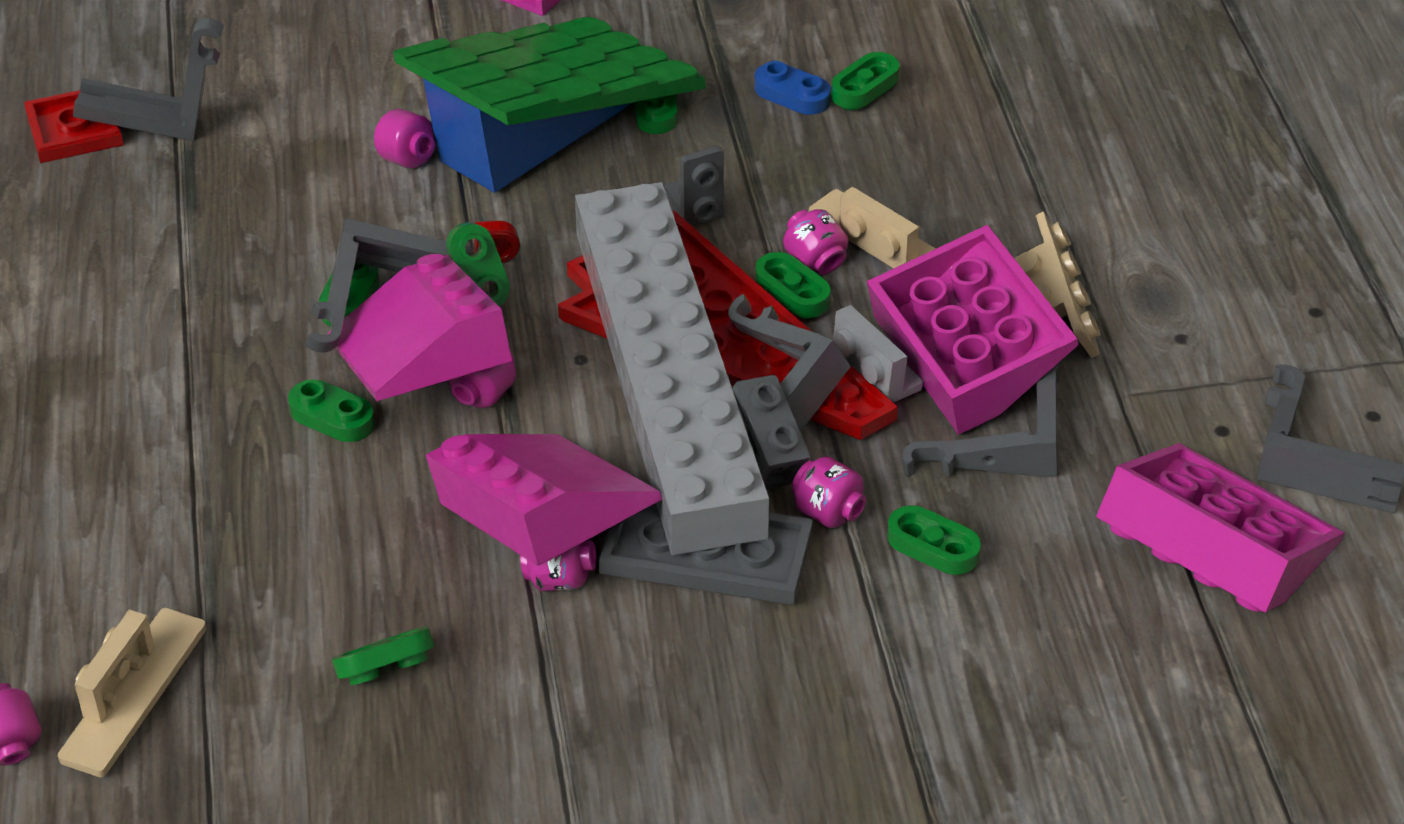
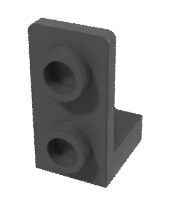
M719 146L682 156L680 158V180L663 185L671 210L676 211L691 226L724 217V152Z
M775 375L737 381L732 390L758 451L755 454V458L765 488L771 489L790 485L798 470L810 460L811 456L778 378Z

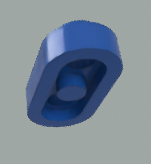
M780 61L767 62L755 71V92L766 100L807 115L824 112L830 105L831 87L827 81L816 75L801 71Z

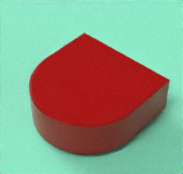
M506 221L475 222V224L484 227L491 234L502 263L510 261L518 254L520 241L518 232L512 224ZM474 239V253H476L479 243Z

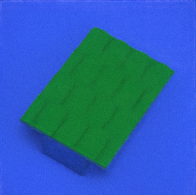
M582 17L551 26L542 22L504 33L483 32L453 41L443 37L393 50L395 63L423 78L439 161L494 193L634 102L706 89L705 77L698 74L695 67L682 61L671 60L664 51L651 46H643L639 44V40L636 37L627 33L613 31L608 23L592 17Z

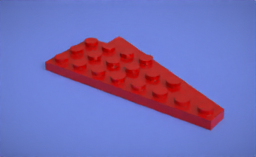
M673 210L672 213L731 387L733 388L737 381L775 375L781 384L799 360L761 340L740 332L729 317L730 305L737 297L744 294L751 304V312L745 316L746 318L756 319L762 314L764 308L772 306L779 316L778 321L811 330ZM581 255L567 262V276L583 292L558 303V317L566 323L607 339L584 258ZM851 366L810 420L862 440L896 421L898 406Z

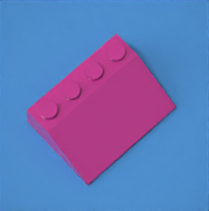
M988 225L867 281L875 320L890 341L907 355L908 366L923 380V387L958 435L999 416L1078 346L1077 337Z
M442 254L425 255L417 260V264L404 267L344 318L340 338L335 348L376 401L512 361L502 309L448 255L443 256Z
M558 434L458 435L446 439L441 444V447L426 454L440 504L537 566L662 500L659 490Z
M1181 443L1117 465L1096 515L1097 518L1108 523L1110 530L1116 535L1129 540H1138L1152 548L1151 553L1158 559L1184 566L1194 572V578L1202 584L1210 587H1221L1235 595L1236 601L1241 606L1252 611H1263L1265 613L1285 603L1342 541L1345 532Z

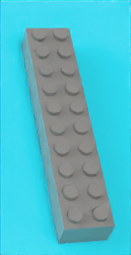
M663 183L640 184L633 187L606 191L600 190L575 195L578 242L650 485L659 490L662 500L656 502L671 556L768 539L769 496Z

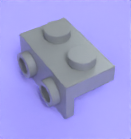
M849 305L836 311L832 339L847 362L869 383L874 385L892 402L922 390L923 380L906 365L907 355L853 306Z

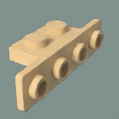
M851 187L844 193L835 189L809 207V211L814 209L826 210L847 234L848 241L892 268H896L936 249L919 239V226L854 187Z
M1043 211L1037 214L1036 218L1044 243L1020 254L1014 259L1061 318L1068 315L1074 335L1090 357L1093 358L1100 354L1095 338L1100 336L1101 332L1090 311L1086 312L1085 307L1090 305L1091 302L1081 282L1075 279L1081 272L1069 250L1066 251V247L1071 245L1070 239L1060 222L1053 224Z
M162 608L149 625L147 615L128 610L117 627H112L108 631L103 646L90 664L84 665L77 675L74 685L83 719L58 752L60 764L100 778L106 776L206 632L205 621L175 610Z

